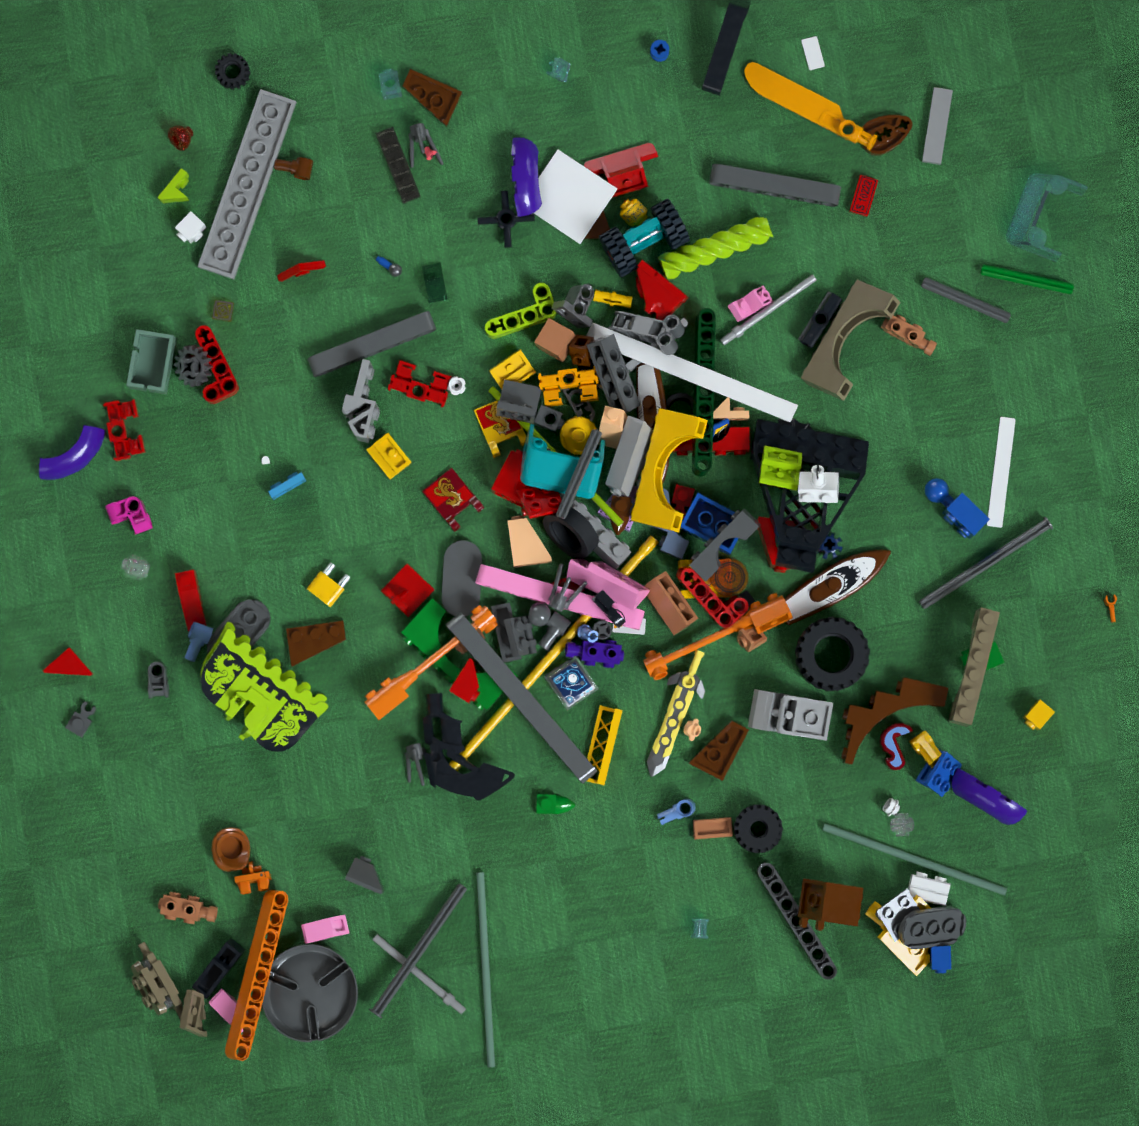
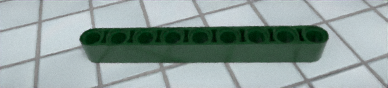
M704 308L699 312L695 322L694 363L714 371L716 315L712 309ZM701 316H707L710 322L703 321ZM701 334L708 335L709 340L702 339ZM700 353H707L709 358H703ZM694 384L693 416L708 420L706 425L707 432L704 433L703 439H692V472L696 476L703 477L712 467L714 391ZM699 389H705L708 395H702ZM704 407L708 413H701L699 408ZM698 445H705L707 450L701 451ZM698 463L705 464L706 469H700Z

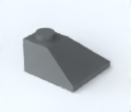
M360 856V859L355 858L345 880L383 894V885L375 866L370 863L371 859Z

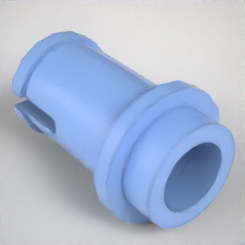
M584 624L578 627L577 635L580 639H586L592 643L597 641L598 637L596 636H598V632L592 630L589 625Z

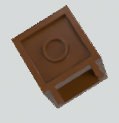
M803 878L798 917H800L799 926L806 928L808 919L816 920L815 928L818 931L824 929L825 922L858 927L863 888Z

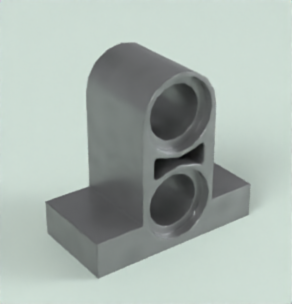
M589 284L573 286L570 288L566 299L554 302L551 309L578 329L590 327L593 320L585 314L592 301L594 290Z

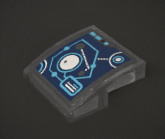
M577 656L570 658L544 676L567 711L599 689Z

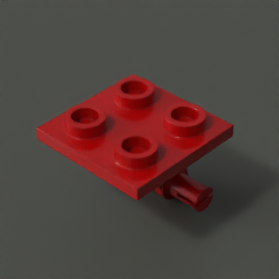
M536 487L518 490L516 493L524 507L521 509L523 517L528 515L529 519L557 513L562 501L558 492Z
M406 564L381 592L409 618L435 589L409 564Z

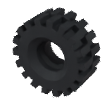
M765 805L748 806L738 814L734 822V835L741 847L750 852L763 853L769 851L778 844L782 837L783 827L781 819L777 812ZM756 821H761L766 826V831L762 836H755L751 832V825Z

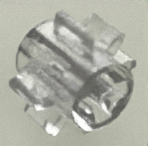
M897 813L895 818L891 819L890 828L893 832H896V836H909V832L913 831L914 820L908 817V813Z

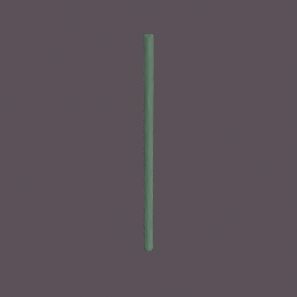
M824 823L822 830L1001 895L1005 896L1007 888Z
M484 872L476 873L487 1067H495Z

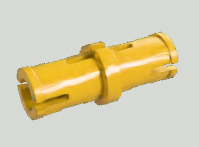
M595 289L593 301L607 303L612 307L617 305L631 309L633 296L616 294L615 291L611 293Z

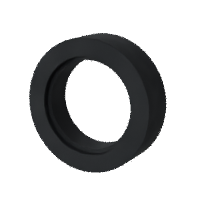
M570 507L565 519L557 517L556 513L544 517L543 525L546 533L554 544L567 555L576 559H585L598 546L599 539L595 529L574 508ZM566 527H568V528L576 535V537L573 536V535L566 529Z

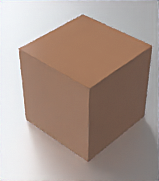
M548 318L534 343L539 350L564 362L569 354V345L576 335L572 330Z

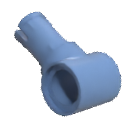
M193 622L188 634L191 643L185 655L187 660L196 661L201 646L203 647L204 644H208L213 628Z
M683 799L677 804L672 805V808L658 813L657 816L658 819L665 817L660 820V823L664 825L676 818L679 820L692 815L695 812L696 806L691 799ZM683 803L690 805L691 810L689 813L682 811L681 806Z

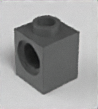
M541 405L534 425L556 433L557 429L561 430L565 419H562L563 413ZM552 415L556 421L553 424H547L545 422L546 416Z

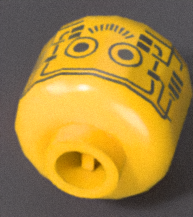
M627 199L620 206L622 208L620 217L631 227L635 225L637 227L640 226L648 217L646 215L648 212L647 208L638 199H632L631 201Z

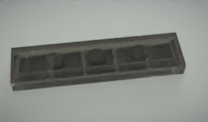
M391 127L375 133L403 204L421 198L394 128Z

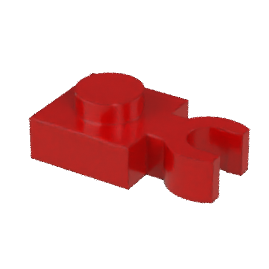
M676 484L671 503L676 504L674 509L683 513L684 519L686 514L684 507L690 508L695 489Z

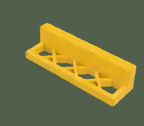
M600 705L587 757L589 762L592 759L594 762L592 765L596 766L599 770L598 780L589 778L587 782L605 785L623 710ZM603 710L614 713L612 721L606 725L601 719ZM611 724L610 731H609V730L607 729V726ZM605 728L608 733V739L600 743L596 737L597 732ZM595 740H596L597 743L599 744V745H597L596 747H594ZM606 743V748L604 750L602 745ZM600 747L604 756L596 762L592 752ZM602 761L601 768H599L597 764Z

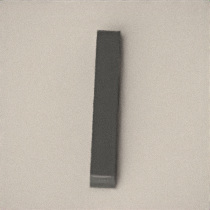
M712 164L709 184L718 187L831 207L838 206L841 187L834 184L722 164Z
M430 311L423 312L313 355L307 360L313 376L319 377L429 334L436 330V326Z
M770 863L760 864L757 868L758 877L815 969L822 978L826 980L833 979L837 974L836 966L810 924L808 923L806 928L793 926L791 920L794 916L798 915L799 907L776 869ZM763 866H769L771 869V874L768 877L761 875V868ZM775 882L781 885L779 893L771 891V885ZM784 899H789L792 903L791 908L788 910H784L781 906ZM805 932H810L812 935V940L809 943L802 941V935ZM815 949L822 951V957L818 960H815L812 956V952ZM826 965H830L833 969L830 976H825L822 972L823 967Z

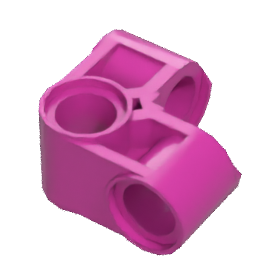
M129 497L105 506L112 525L129 518L135 535L153 528L143 501L137 497ZM133 501H137L139 504L138 509L135 511L130 509V504Z

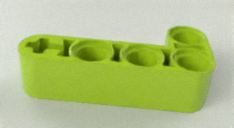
M538 283L534 286L533 297L535 305L487 321L485 324L486 335L491 339H497L547 322L548 318L553 319L556 316L554 310L550 315H545L542 312L544 307L549 306L552 308L554 304L548 285ZM538 289H545L547 294L544 297L537 296L536 292ZM526 313H533L535 315L534 320L527 321L524 318ZM515 319L517 321L516 326H507V320ZM502 321H503V326H504V329H505V330H503V331H502V327H500V326H501V323H500V322H502ZM491 325H494V327L497 328L496 333H493V331H489L491 329Z

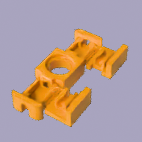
M595 366L594 369L582 371L573 368L559 370L558 374L542 376L541 373L538 374L539 387L544 394L546 407L563 405L562 398H559L558 392H561L560 389L574 387L582 389V395H580L581 402L599 400L596 386L599 383V377ZM566 374L574 376L572 383L567 384L563 381Z

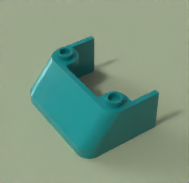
M530 424L523 447L520 480L527 486L565 494L580 458L548 451L547 443L543 439L533 437L534 424ZM601 440L598 451L595 450L576 493L577 497L590 499L595 496L604 460L605 440Z

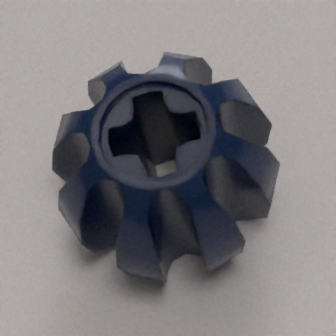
M830 531V536L826 537L817 554L823 552V559L827 560L828 554L834 559L838 557L835 551L842 552L843 547L837 544L842 542L840 537L834 539L835 532ZM827 541L833 544L830 550H828V547H824Z

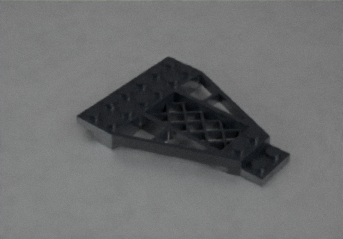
M757 419L750 459L753 460L758 480L760 478V461H762L764 446L802 453L800 472H806L805 470L811 472L812 467L817 465V471H819V465L824 468V472L839 473V477L857 480L849 494L839 492L838 500L844 502L829 525L825 524L828 503L821 502V508L817 505V502H809L803 506L798 501L799 494L794 496L789 489L777 487L781 491L778 515H776L767 487L772 485L760 483L775 533L774 540L777 547L775 566L813 573L817 552L866 474L869 441ZM792 502L798 508L794 512H792L787 506ZM810 506L817 512L813 516L806 510ZM802 513L806 520L800 522L796 515ZM820 516L818 525L814 519ZM791 519L796 526H788L785 522ZM810 523L815 530H807L804 525Z

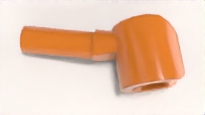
M1113 595L1114 602L1110 603L1106 596L1104 603L1109 607L1111 622H1116L1114 605L1117 597Z

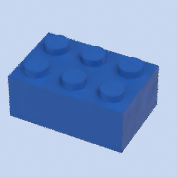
M697 493L681 523L680 529L706 543L711 537L715 539L719 535L717 531L724 523L728 526L733 521L730 517L735 512ZM729 538L723 541L719 550L730 556L739 538Z

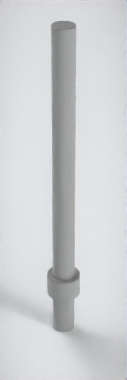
M812 274L740 326L736 325L731 329L730 333L720 339L721 343L725 346L734 338L738 339L741 337L744 331L817 281L815 276Z
M377 934L373 938V941L400 964H404L407 958ZM414 966L411 973L440 996L447 1006H452L462 1015L466 1008L455 1000L456 997L451 993L448 994Z

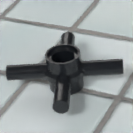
M504 190L501 191L502 210L498 212L497 216L478 217V225L497 224L503 229L504 248H512L511 228L515 226L516 222L535 221V214L521 217L515 215L509 209L508 191ZM504 215H508L512 220L509 223H503L501 218Z

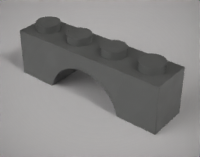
M743 509L741 512L737 510L730 517L733 521L728 526L724 523L717 531L719 535L715 539L711 537L704 544L705 550L702 553L697 551L691 557L693 562L689 566L703 580L707 581L721 567L718 551L723 541L729 538L747 540L761 525L746 509Z

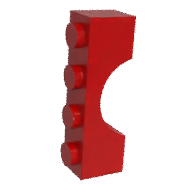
M730 427L727 435L722 440L713 443L712 453H715V456H725L726 452H734L736 456L745 455V452L750 450L749 427ZM692 439L681 443L672 453H677V456H688V453H692ZM698 445L701 451L707 450L705 445Z

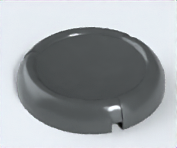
M312 944L296 946L284 951L274 959L262 1007L272 1026L284 1036L300 1042L322 1041L337 1034L351 1019L358 999L357 981L346 960L335 951L324 946Z

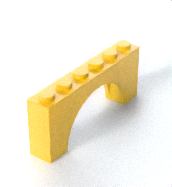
M659 408L655 417L654 431L650 436L649 450L645 456V466L641 472L640 486L636 491L635 505L631 511V521L675 532L680 531L684 514L672 508L665 498L662 486L663 470L668 457L677 446L690 439H703L708 420Z

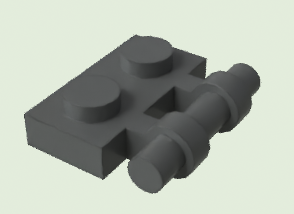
M528 616L505 619L504 623L512 656L519 657L537 653V642L533 638L531 630L533 626L529 622Z

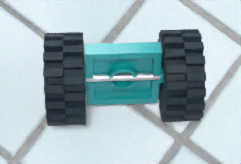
M668 198L650 208L654 216L653 219H647L642 225L630 228L623 236L616 226L599 235L606 255L621 278L637 269L638 266L633 257L634 254L663 238L671 249H675L690 241L688 231L681 217Z

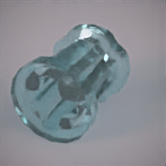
M692 918L694 923L691 938L708 939L707 923L709 919Z

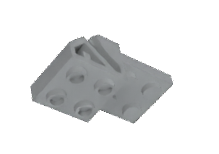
M362 359L354 395H345L342 412L346 418H349L348 424L356 439L369 443V440L374 438L376 428H374L373 424L374 420L378 421L380 410L376 401L368 400L370 392L368 382L373 379L375 369H373L370 360Z
M754 689L748 727L827 741L833 703Z

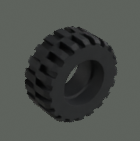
M822 618L809 625L802 632L795 648V661L800 674L803 675L809 684L814 685L815 688L825 691L843 690L855 684L864 675L869 664L870 649L868 648V640L864 637L863 631L860 628L858 629L851 621H846L844 618ZM828 636H836L843 639L850 649V660L847 666L838 672H827L820 668L815 661L814 651L816 645L821 639Z

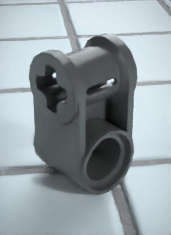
M153 662L148 667L149 699L155 696L169 698L167 666L162 662ZM156 665L162 667V673L159 676L153 673V668Z

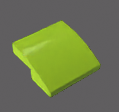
M764 446L759 483L797 490L802 453Z

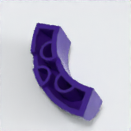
M515 137L512 141L511 152L513 157V166H511L512 182H516L514 199L517 215L521 217L536 212L542 205L538 180L539 151L531 140Z
M83 425L78 441L69 451L53 458H40V479H61L82 470L98 453L106 430Z
M959 768L955 771L952 778V790L955 795L983 810L1002 824H1015L1026 815V809L1002 795L996 789L984 784L976 777Z

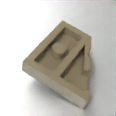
M186 990L179 1027L200 1037H207V1031L203 1030L202 1020L206 1019L204 994L194 990Z

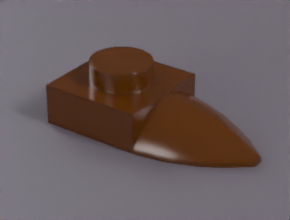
M612 495L611 509L624 521L618 527L610 519L616 535H620L628 523L631 497Z

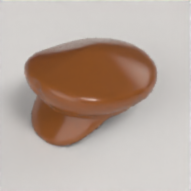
M228 827L221 829L214 836L212 855L216 866L226 872L238 871L247 866L250 857V842L242 830Z

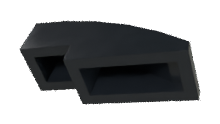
M230 938L212 959L192 988L204 994V997L207 999L246 949Z

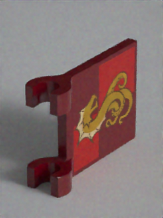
M452 468L422 491L454 532L461 528L454 517L470 504L473 505L478 513L484 509L482 503Z

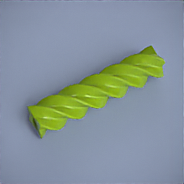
M756 217L749 220L746 224L735 225L728 231L717 232L710 238L699 239L693 245L681 246L675 252H665L658 257V261L664 277L675 279L682 271L693 272L699 264L707 266L712 264L717 258L725 259L730 257L734 251H746L752 244H764L770 237H773L767 218Z

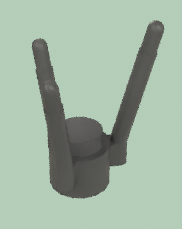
M423 123L410 126L411 133L408 134L410 140V167H414V140L419 142L421 153L424 154L423 141L426 138L432 150L437 151L435 156L440 165H443L444 163L430 136L429 129H425Z
M559 564L552 593L548 599L550 601L549 606L560 612L564 608L568 609L572 601L587 585L585 581L567 600V597L563 595L571 581V578L568 577L561 592L556 594L563 564Z
M420 743L407 746V752L404 753L406 757L407 780L409 783L411 782V761H415L421 785L424 786L425 782L419 760L423 759L422 755L425 759L424 752H426L425 747L422 748Z

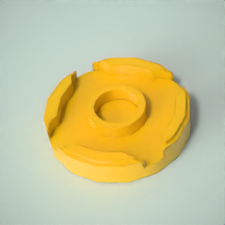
M582 416L572 417L562 425L560 441L563 447L572 454L582 455L591 431L593 429L597 430V428L588 418Z

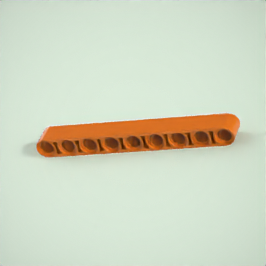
M268 890L263 897L225 1047V1054L229 1059L244 1061L249 1057L288 904V895L284 891Z

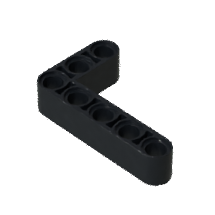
M730 0L702 86L703 91L720 96L743 22L751 4L750 0Z

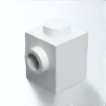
M190 211L175 228L178 231L176 235L184 243L187 240L191 244L193 241L197 242L203 236L202 232L207 227Z

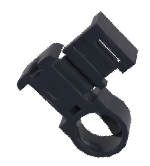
M604 590L592 598V602L600 608L616 627L620 628L626 622L623 613L612 607L615 602Z

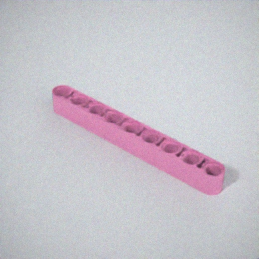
M480 564L475 581L476 584L548 605L550 603L548 599L554 586L550 583ZM558 586L556 594L560 593L563 587ZM566 589L563 596L567 597L568 600L575 591ZM580 592L568 609H565L612 623L600 608L592 602L594 596ZM615 602L612 607L620 610L625 616L626 622L622 626L640 630L645 611L637 608L632 610Z

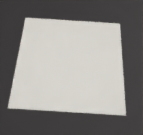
M557 150L538 178L542 205L534 214L581 244L617 191V188L560 150Z

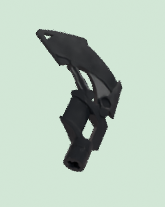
M442 693L425 695L427 716L423 718L424 740L426 744L430 745L431 753L424 752L430 785L435 788L437 785L447 791L474 797L477 801H480L498 791L515 778L513 772L487 763H483L478 768L460 755L465 750L464 746H462L460 723H462V720L454 719L444 713ZM440 717L442 741L434 737L432 718ZM443 750H447L449 758L472 772L461 774L453 769L447 762ZM504 775H509V777L503 781Z

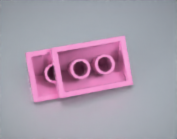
M571 559L569 562L566 579L570 577L572 582L580 586L586 581L587 585L585 588L597 594L604 590L614 602L629 609L635 610L650 592V589L603 561L588 562L585 559Z

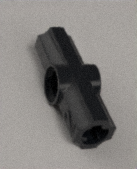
M827 292L798 338L802 344L812 349L842 302V299L834 293ZM823 316L825 323L818 324L815 321V317Z

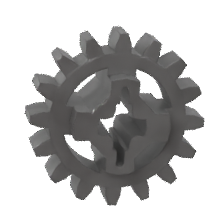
M197 345L184 346L182 350L178 351L179 355L175 356V359L178 361L174 363V366L178 367L175 374H180L178 379H184V385L189 384L190 387L203 385V382L208 381L207 376L212 375L209 369L213 368L212 365H209L212 359L206 357L207 351L202 352L203 347H197Z

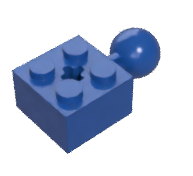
M935 478L926 484L924 491L927 499L934 503L941 502L946 507L942 512L945 515L943 517L944 520L950 525L954 524L958 528L957 532L963 538L968 537L971 539L990 520L963 493L954 500L949 495V487L944 480Z

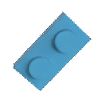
M295 472L287 477L288 480L282 484L277 482L270 487L271 490L268 491L272 499L275 500L306 482L302 472L299 474Z

